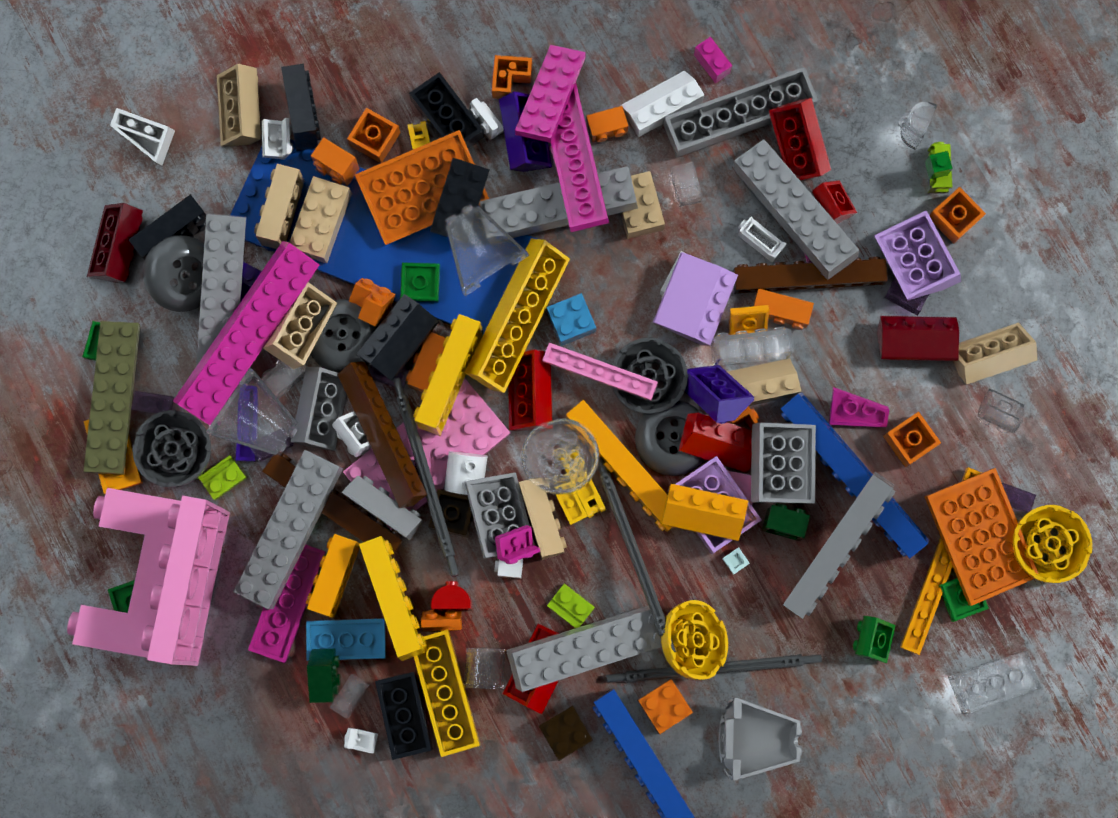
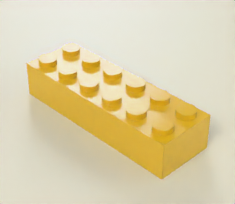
M461 314L452 321L450 327L452 330L451 334L446 336L443 343L444 351L437 357L436 370L431 372L428 382H430L428 389H424L421 395V400L423 401L420 407L415 409L413 415L414 421L420 429L438 436L442 434L466 376L464 372L484 333L481 322Z
M382 536L360 543L359 546L397 657L404 661L425 653L424 647H426L423 635L421 636V633L418 634L417 629L420 626L414 614H411L410 610L413 609L411 600L404 594L407 591L404 580L398 577L397 573H400V568L394 558L392 559L391 555L394 554L391 543L388 540H384Z
M449 630L424 636L426 647H424L425 653L414 656L441 757L480 746Z

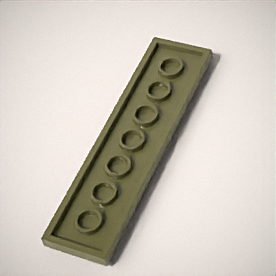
M100 321L83 471L85 473L124 475L140 333L139 323Z

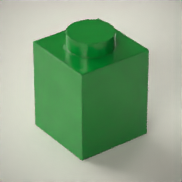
M948 151L931 154L925 160L929 180L948 176L953 169Z

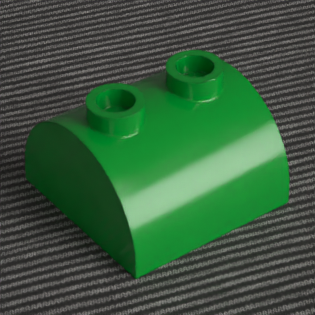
M863 616V620L859 621L857 625V630L860 632L859 638L853 643L855 655L887 663L896 625L876 617Z

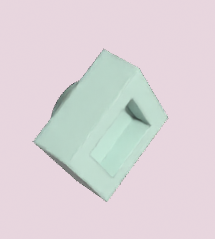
M739 547L722 558L733 575L750 564Z

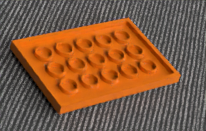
M460 130L355 174L385 245L432 226L453 158L474 164ZM485 188L480 201L489 199Z
M996 468L924 496L968 606L975 605L1035 579L1020 567L1015 558L1013 534L1018 522ZM1020 529L1018 533L1020 537L1018 541L1020 555L1024 562L1035 573L1039 574L1034 561L1026 558L1024 555L1027 544Z

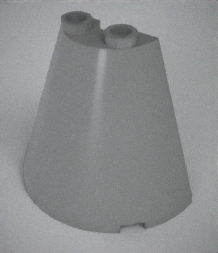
M732 698L725 705L727 712L722 714L719 726V754L721 763L726 765L724 772L728 778L739 780L800 762L802 747L798 745V737L802 735V727L799 720L739 698Z

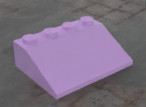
M927 210L874 235L907 301L945 290L961 282V274Z
M681 252L653 323L699 345H711L738 275L723 267Z
M717 456L675 484L747 500ZM749 501L741 534L761 521V518ZM696 532L711 555L732 541L731 539Z

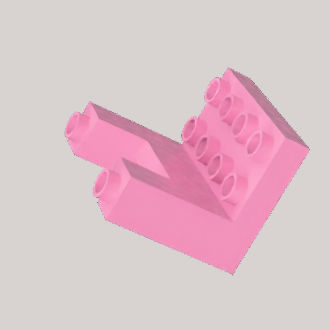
M107 488L105 497L98 496L94 505L93 516L94 519L100 520L99 527L145 535L128 613L81 605L80 611L72 612L68 621L67 633L74 636L72 644L146 657L147 660L166 664L198 666L230 512L205 499L182 495L181 501Z

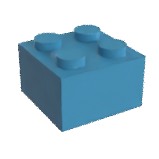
M582 293L546 307L560 346L596 333V325Z

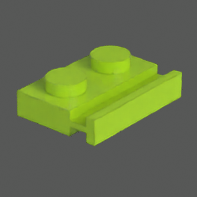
M231 455L198 477L215 501L247 479Z
M566 584L562 585L547 605V607L574 628L580 627L595 608Z

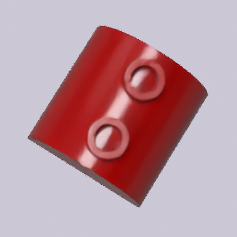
M840 180L823 182L812 191L814 198L837 224L857 213Z
M445 581V586L438 589L433 595L431 609L434 611L473 610V604L469 594L458 586L457 581Z

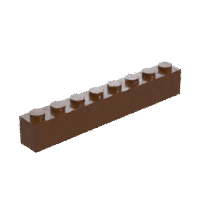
M874 256L868 258L869 260H861L858 257L828 280L813 263H805V261H795L793 264L777 262L774 265L758 263L756 266L749 267L748 264H740L733 269V273L738 275L734 284V294L756 293L758 289L776 292L885 285L888 281L886 259Z
M350 362L337 375L399 508L414 506L427 495L368 367L365 362Z
M275 453L262 472L286 488L296 466L290 463L292 459L284 453L281 455ZM333 488L322 514L363 542L382 536L384 540H388L391 543L394 554L391 555L393 558L404 542L400 539L402 535L393 529L391 532L385 529V523L378 518L375 521L369 518L370 513L362 507L359 510L353 506L354 502L346 496L342 499L337 495L339 491Z

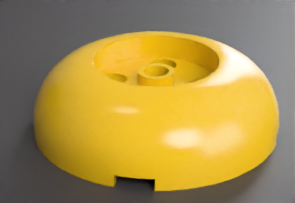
M1044 505L1029 511L1018 522L1013 534V551L1018 564L1028 575L1042 582L1061 583L1075 578L1086 568L1090 554H1092V537L1084 520L1074 511L1059 505ZM1052 528L1058 531L1057 536L1051 535L1050 531ZM1020 529L1027 544L1024 555L1026 558L1034 561L1039 574L1035 573L1020 555L1018 550V541L1020 540L1018 533ZM1035 535L1040 537L1039 543L1034 541ZM1061 546L1065 547V554L1059 553ZM1043 553L1048 555L1046 562L1042 560Z
M698 600L680 603L668 613L665 619V633L661 636V646L667 662L678 674L692 680H705L715 676L719 668L725 664L728 654V636L722 620L719 621L714 613L715 610L707 603ZM672 642L674 644L676 652H674L671 648Z

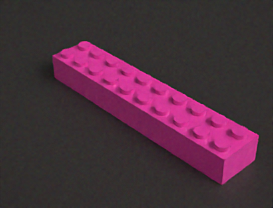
M282 241L173 402L208 425H211L309 282L319 264L291 243Z

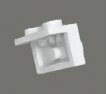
M477 98L471 101L469 112L482 127L484 134H486L489 140L504 132L502 124L484 101L480 103Z
M285 118L282 121L262 120L263 158L284 160L292 153V143L290 142L292 126L289 124V118Z

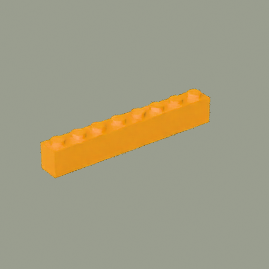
M582 400L566 414L567 420L565 422L572 430L576 429L580 433L578 437L584 444L589 443L592 447L591 452L598 459L601 457L605 463L603 465L610 473L614 472L618 476L616 479L623 488L626 486L631 491L629 495L635 502L638 500L643 505L642 510L649 517L652 515L656 519V526L661 531L665 530L668 532L673 527L662 525L668 496L666 492L589 405Z

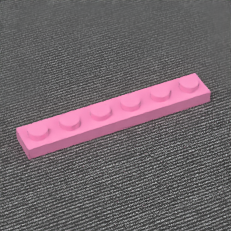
M552 343L548 344L542 360L550 365L650 401L658 384L657 381Z

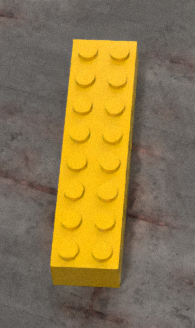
M530 239L464 372L490 390L505 393L570 258L546 240Z

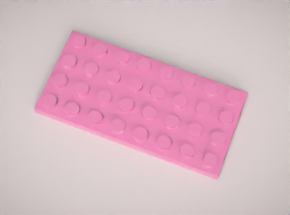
M465 378L441 436L422 430L417 426L436 492L437 489H444L449 451L485 455L511 434ZM403 422L396 429L419 476ZM372 448L343 471L351 482L357 476L363 478L365 475L374 482L372 485L375 488H384L390 493L388 497L395 500ZM426 496L414 506L404 508L409 511L411 509L419 510L427 503Z

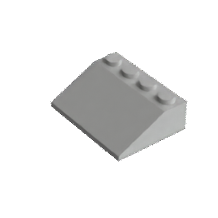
M752 424L751 502L815 503L816 425Z
M516 472L464 482L483 558L497 557L496 536L525 525L530 526Z

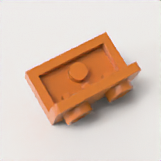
M748 406L736 420L727 422L737 425L745 420L749 428L752 429V424L758 423L757 419L759 417L754 408L750 409Z
M461 610L422 611L421 628L423 627V631L461 630Z

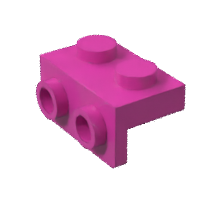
M525 525L495 537L497 559L507 564H515L520 559L530 558L533 554L540 552V547L533 545L531 526Z

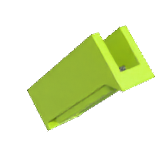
M934 142L928 149V156L948 151L951 160L950 144H944V142ZM952 170L948 176L930 179V186L932 187L928 193H948L949 188H952Z

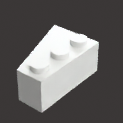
M116 108L110 126L153 161L163 165L175 130Z

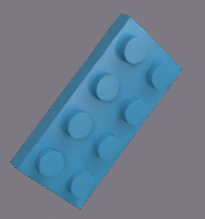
M385 619L306 621V661L309 660L312 649L335 648L336 656H339L340 660L386 658Z

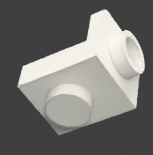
M348 728L344 739V748L374 753L378 734Z

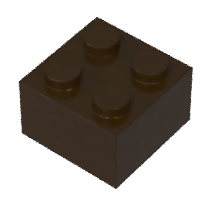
M437 489L436 493L449 534L468 538L473 516L468 496ZM431 516L428 528L436 531Z
M573 705L539 725L558 761L593 741Z

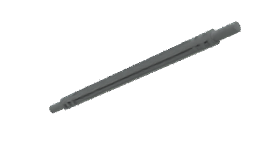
M397 378L393 382L398 396L396 399L421 482L427 493L426 499L443 557L447 560L451 576L456 577L459 575L454 559L456 556L408 396L405 395L401 379Z
M601 457L599 459L595 458L601 474L600 480L602 481L652 613L654 623L661 637L665 633V615L632 533L612 476L603 465V459ZM672 642L671 648L674 652H676L674 644Z
M799 654L725 662L716 674L803 666V664L822 662L821 654L810 656ZM672 667L641 669L606 675L607 683L619 681L630 683L683 677Z

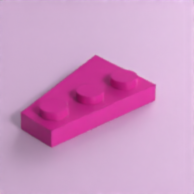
M833 387L829 414L830 425L887 427L889 417L888 406Z

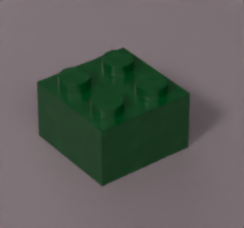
M776 503L771 505L766 511L762 531L796 541L804 539L810 515H807L806 511L802 509H786L787 506L784 504Z
M335 648L311 650L307 664L309 703L334 702L335 695L339 693L341 675L337 674V668L340 665V658L336 656Z

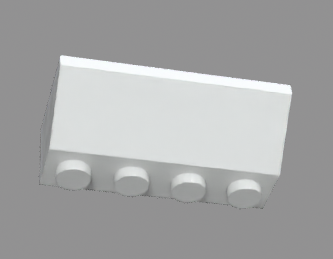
M683 71L620 106H623L625 116L637 136L640 137L661 126L665 116L703 103L704 93L696 80Z

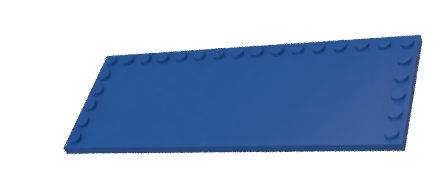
M290 139L292 153L284 160L263 158L261 147L230 214L231 216L246 217V242L273 253L277 249L262 246L254 230L256 224L260 222V209L262 205H265L267 199L265 198L266 189L271 186V172L273 169H276V165L281 164L299 169L305 180L287 242H290L313 176L335 183L332 181L331 176L327 174L324 176L316 171V166L311 158V154L315 149L296 151L295 141ZM359 167L360 169L357 173H360L366 169ZM354 176L350 184L346 186L350 188L352 195L328 263L313 259L319 264L317 271L355 285L361 278L370 279L374 284L386 287L396 294L393 302L397 303L400 300L402 262L440 264L439 302L417 303L437 320L450 325L454 318L457 319L459 314L481 322L485 332L530 239L537 238L523 235L490 243L487 238L483 217L476 214L467 243L430 232L431 226L385 245L357 179Z

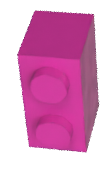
M711 37L695 47V58L715 84L731 73L732 64Z

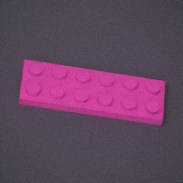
M550 45L516 126L515 135L552 143L586 58V52Z
M305 545L274 609L263 607L248 651L286 663L307 606V597L313 590V581L316 574L319 573L321 568L319 565L326 551Z

